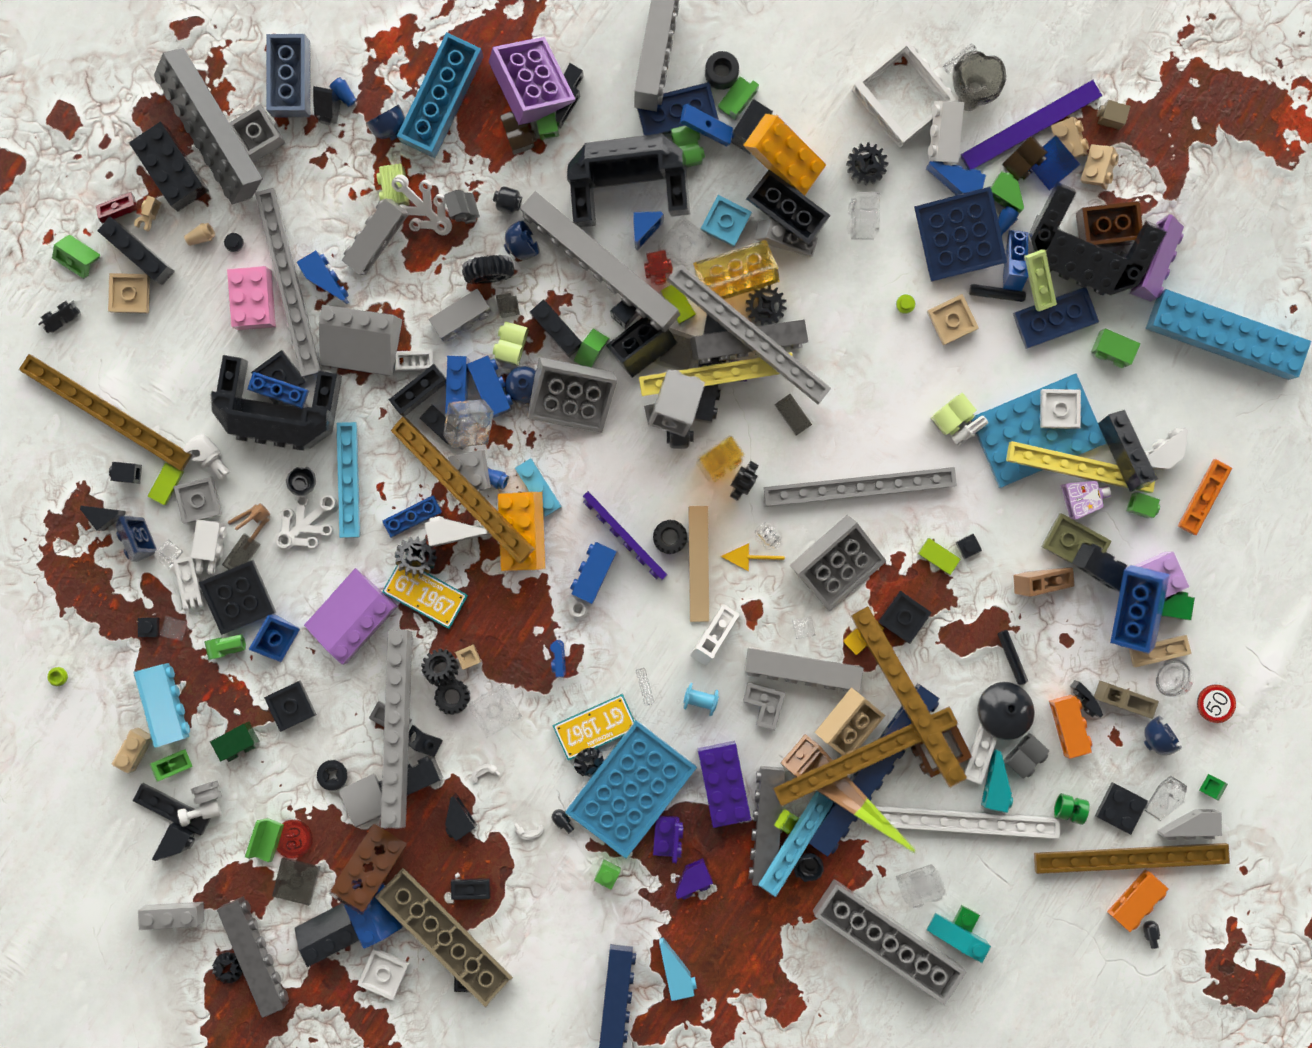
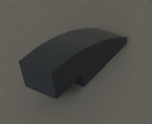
M569 63L564 77L575 97V102L556 111L557 127L560 129L580 98V91L577 87L584 77L583 70L572 63Z

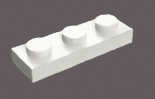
M981 723L970 752L972 758L967 760L964 769L967 779L979 784L983 782L998 739L989 734Z

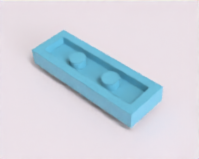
M531 458L515 468L529 492H542L543 514L545 517L562 507Z

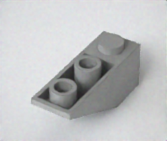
M773 219L759 221L755 240L770 246L811 257L814 254L818 240L815 237L807 245Z
M1195 809L1157 830V833L1167 840H1176V837L1192 840L1196 839V836H1203L1204 839H1215V836H1222V814L1215 809Z

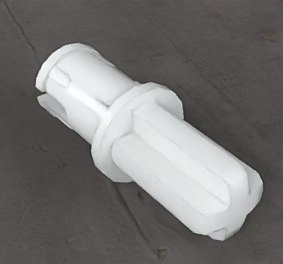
M980 416L971 424H965L962 430L951 436L952 440L957 446H960L969 438L975 437V433L986 426L988 420L984 416Z

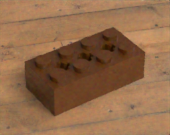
M373 824L330 889L329 895L363 915L403 853L407 843L378 825ZM375 849H382L384 854L375 855ZM364 866H372L373 871L364 872ZM360 882L362 889L357 888L354 890V885L352 884Z

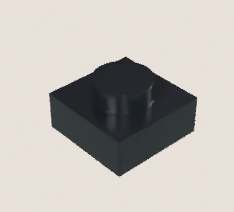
M974 533L955 542L963 559H967L982 551Z
M159 617L138 618V637L160 636Z

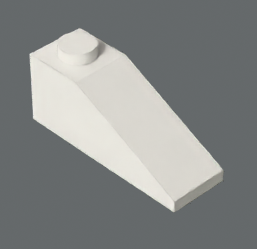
M723 604L690 656L706 666L713 659L739 614Z

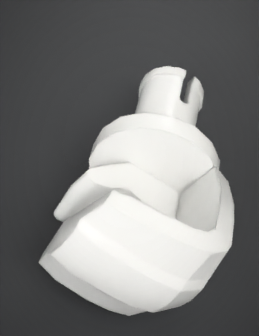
M197 435L184 446L183 450L186 453L199 450L200 456L192 460L202 462L201 466L203 468L210 467L220 479H223L226 476L225 474L230 473L219 460L221 455L219 449L207 436Z

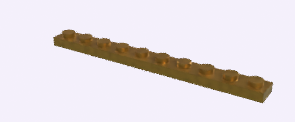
M28 354L19 368V371L178 470L183 471L191 459V453H186L183 448L35 356Z
M402 416L390 431L518 563H523L535 549L406 417Z
M867 606L851 615L853 622L948 787L951 788L967 779L966 774L869 607Z
M950 706L931 715L941 732L958 725ZM910 724L773 788L780 805H786L922 740L913 724Z
M1216 843L1034 853L1035 872L1042 874L1230 864L1229 844Z

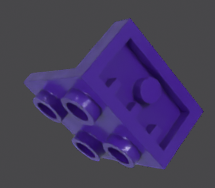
M660 815L655 824L653 855L671 856L673 863H677V858H681L682 846L678 839L683 836V823L679 822V817Z

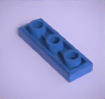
M689 104L683 106L681 124L726 147L730 145L733 127Z
M253 372L247 388L249 391L302 409L309 394V390ZM280 387V391L276 393V388Z
M432 495L382 520L390 538L442 513V510L435 496ZM411 513H414L415 518L413 520H410L409 515Z

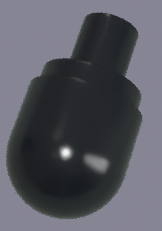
M557 809L552 813V821L558 828H564L568 834L574 830L569 823L571 821L570 817L565 811Z
M1146 921L1143 925L1144 937L1150 941L1151 949L1159 948L1157 940L1161 936L1159 926L1154 921Z

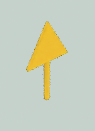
M749 543L721 556L749 571V559H785V556L749 555Z

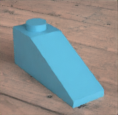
M660 938V948L671 1001L694 996V989H697L695 977L691 978L690 971L666 940Z

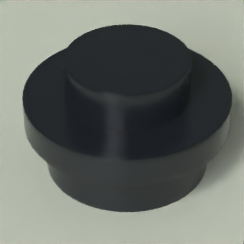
M230 233L225 237L224 245L230 252H238L243 248L244 240L239 234Z

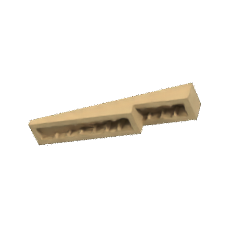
M688 506L690 622L709 621L708 506Z

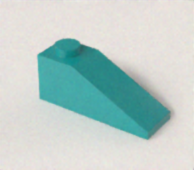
M994 749L981 805L988 809L1008 813V809L1013 804L1012 792L1002 753Z
M937 913L934 914L926 929L980 963H983L991 948V945L985 939L965 930Z

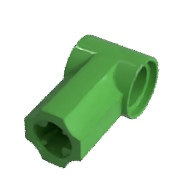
M243 634L204 641L208 660L246 650Z

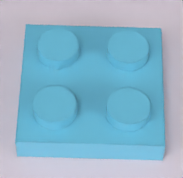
M718 195L700 230L735 247L752 212Z

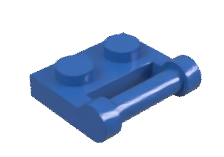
M556 640L550 646L555 656V660L551 661L552 673L555 672L556 677H564L566 674L564 642Z

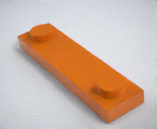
M1213 459L1178 524L1179 528L1192 535H1197L1227 480L1232 467L1217 459Z

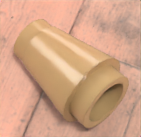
M201 223L185 235L184 238L186 243L191 246L212 241V238L215 237V232L209 223Z

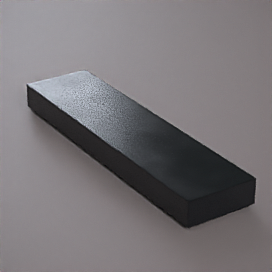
M141 783L132 800L180 826L178 810L186 809L188 812L196 810L145 783ZM200 816L190 819L189 825L184 826V828L201 836L211 818L203 819Z

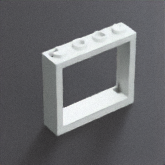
M908 41L858 80L852 88L853 93L899 148L933 121L932 113L905 134L866 85L900 57L904 56L941 101L956 100L951 93L952 90L946 88L942 83L943 80L940 75L931 70L929 62L926 59H922L918 54L917 48H913Z

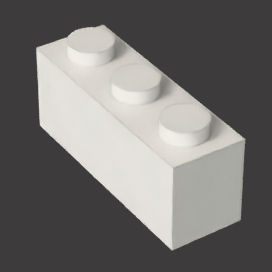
M934 101L932 108L933 123L930 128L931 144L928 148L929 160L958 162L964 102Z

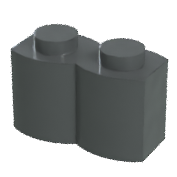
M454 190L443 195L451 219L456 220V222L462 221L465 224H470L480 217L473 193Z
M1028 733L1003 761L1024 779L1025 777H1030L1035 772V766L1038 763H1043L1048 758L1050 750L1036 737Z

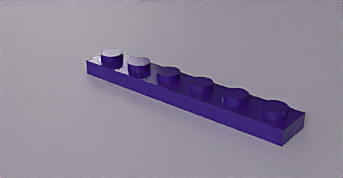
M587 491L583 495L585 498L583 503L590 510L594 508L598 512L596 517L603 524L607 522L611 526L609 530L616 538L619 536L623 538L625 542L622 544L630 552L634 550L638 554L636 559L643 566L647 564L651 568L649 572L656 580L658 578L663 580L667 576L664 570Z

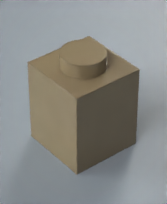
M1108 100L1099 107L1097 112L1099 120L1097 124L1120 130L1126 124L1131 106Z

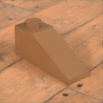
M1072 567L1029 571L1013 575L1014 593L1029 597L1074 587V571Z

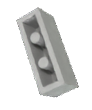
M475 289L429 318V321L443 341H450L457 336L456 333L459 331L470 329L473 326L472 323L478 319L479 321L486 319L491 309L479 290Z
M204 902L146 905L138 910L139 930L198 927L205 921Z

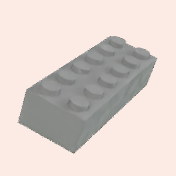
M651 0L634 90V108L657 111L658 105H662L663 88L666 83V72L669 67V56L673 45L672 39L673 34H675L680 0Z

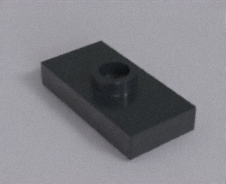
M490 878L451 879V900L490 899Z

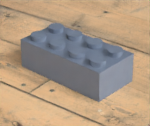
M266 34V111L272 117H310V41L305 34Z

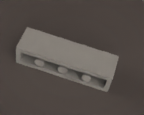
M385 198L377 204V210L374 215L368 217L364 229L356 234L355 242L344 251L345 256L342 261L359 275H366L409 215L407 211L392 199Z

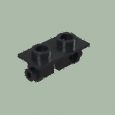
M74 300L70 303L64 301L57 306L58 310L54 313L48 311L40 317L42 320L38 325L44 323V330L47 333H53L64 326L60 320L61 318L68 323L79 317L78 314L81 312L77 307H72Z

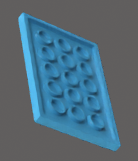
M1077 373L977 414L970 420L972 423L980 416H984L988 420V424L976 432V435L999 488L1043 470L1007 462L1009 442L1013 441L1075 456L1106 444ZM1040 390H1081L1080 428H1040Z
M635 720L568 806L565 813L624 858H627L693 774L697 766L639 721Z

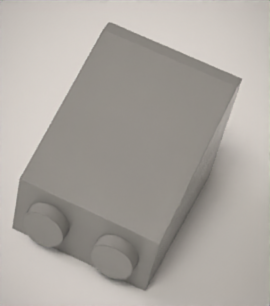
M667 370L648 425L685 437L693 423L705 382L694 376H685L677 370Z

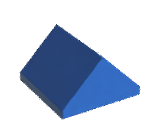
M661 211L633 212L636 250H639L664 223V214Z
M276 614L268 615L249 650L282 662L300 628Z

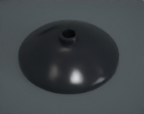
M999 682L989 686L981 694L977 705V713L981 725L989 734L998 739L1012 740L1019 738L1030 729L1034 721V705L1029 694L1014 683ZM1009 706L1013 708L1012 713L1008 710Z

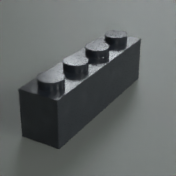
M110 216L97 230L157 283L163 285L175 272L123 225Z
M1122 410L1108 414L1098 425L1129 491L1132 492L1147 487L1157 480V476L1126 411Z

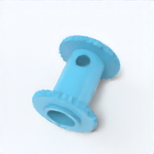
M690 683L684 696L683 708L686 709L688 704L710 710L709 716H712L717 707L719 691L715 690L713 695L693 690V683Z

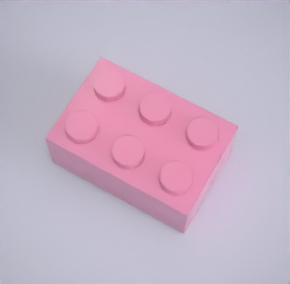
M266 266L227 269L231 327L237 330L276 327L272 271Z

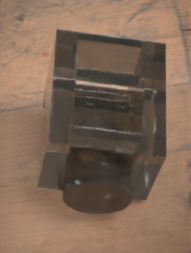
M511 293L496 295L501 318L520 315L517 296H512Z

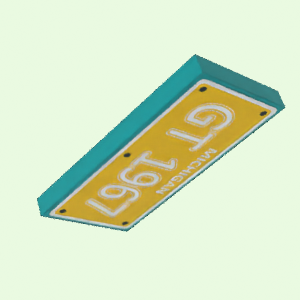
M397 565L382 593L450 629L468 595L423 572V577L416 574L415 578H412V573L406 576L405 570L399 571L400 565Z
M622 693L552 726L569 761L585 748H597L624 736L635 720Z

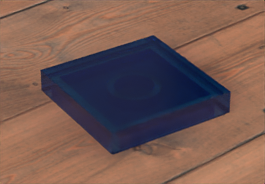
M1057 135L1043 146L1048 152L1045 155L1047 159L1039 167L1035 165L1032 168V171L1049 191L1054 187L1056 181H1062L1081 165Z

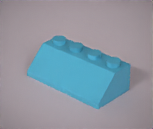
M162 664L133 672L154 748L190 737V727L185 722V709L183 704L180 703L178 697L180 691L178 686L175 685L173 679L175 673L170 664Z

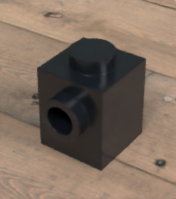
M112 462V466L109 468L110 481L140 484L142 465Z

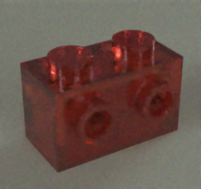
M666 250L646 253L647 263L644 264L646 279L650 278L651 284L655 283V285L667 283V279L673 273L671 258L667 259Z

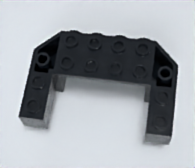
M662 133L585 143L568 163L567 181L570 184L573 223L579 228L596 226L593 188L665 179L668 211L671 217L690 215L686 157L683 150Z
M1056 181L1040 215L1036 216L1029 233L1035 252L1039 250L1046 251L1050 273L1053 270L1059 273L1058 276L1065 280L1070 278L1076 280V284L1081 287H1092L1094 292L1102 296L1105 293L1111 296L1138 286L1167 231L1163 227L1146 220L1128 254L1121 251L1119 255L1062 231L1059 226L1076 195V191Z
M222 356L217 391H211L212 413L227 434L236 436V440L247 442L248 438L255 439V443L266 445L267 441L274 442L273 446L285 448L287 444L293 445L292 449L304 451V448H312L333 433L342 380L341 375L318 370L312 407L304 406L302 409L242 398L248 361L239 357Z

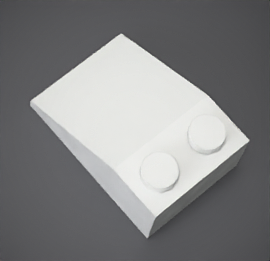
M441 516L429 518L430 522L425 523L429 546H439L490 534L484 528L447 520Z

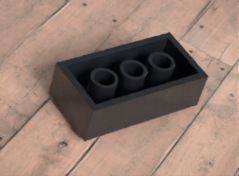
M161 121L128 142L169 205L176 211H180L210 191L170 130Z

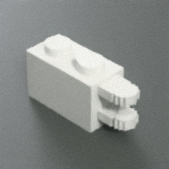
M196 520L191 558L197 559V574L203 573L205 560H209L208 575H214L217 561H220L224 553L222 541L227 533L225 523Z

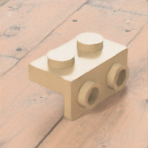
M1071 117L1051 125L1061 162L1064 163L1079 156L1088 155L1089 145L1086 138L1083 139L1081 132L1084 129L1080 120L1078 121L1076 118Z
M1091 144L1080 181L1084 184L1100 185L1102 189L1107 190L1108 185L1113 180L1114 166L1119 161V155L1115 148Z

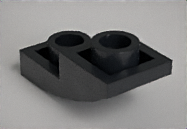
M1074 680L1070 687L1074 689L1073 693L1083 700L1081 702L1085 708L1083 711L1092 718L1094 716L1101 718L1103 713L1095 697L1081 682Z

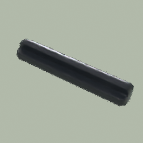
M971 284L969 288V294L974 296L1024 302L1026 299L1025 291Z
M1007 630L1000 631L998 637L1018 685H1023L1028 682L1010 634Z

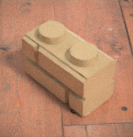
M140 728L129 731L127 739L124 740L112 762L113 766L126 773L136 771L152 742L151 734Z

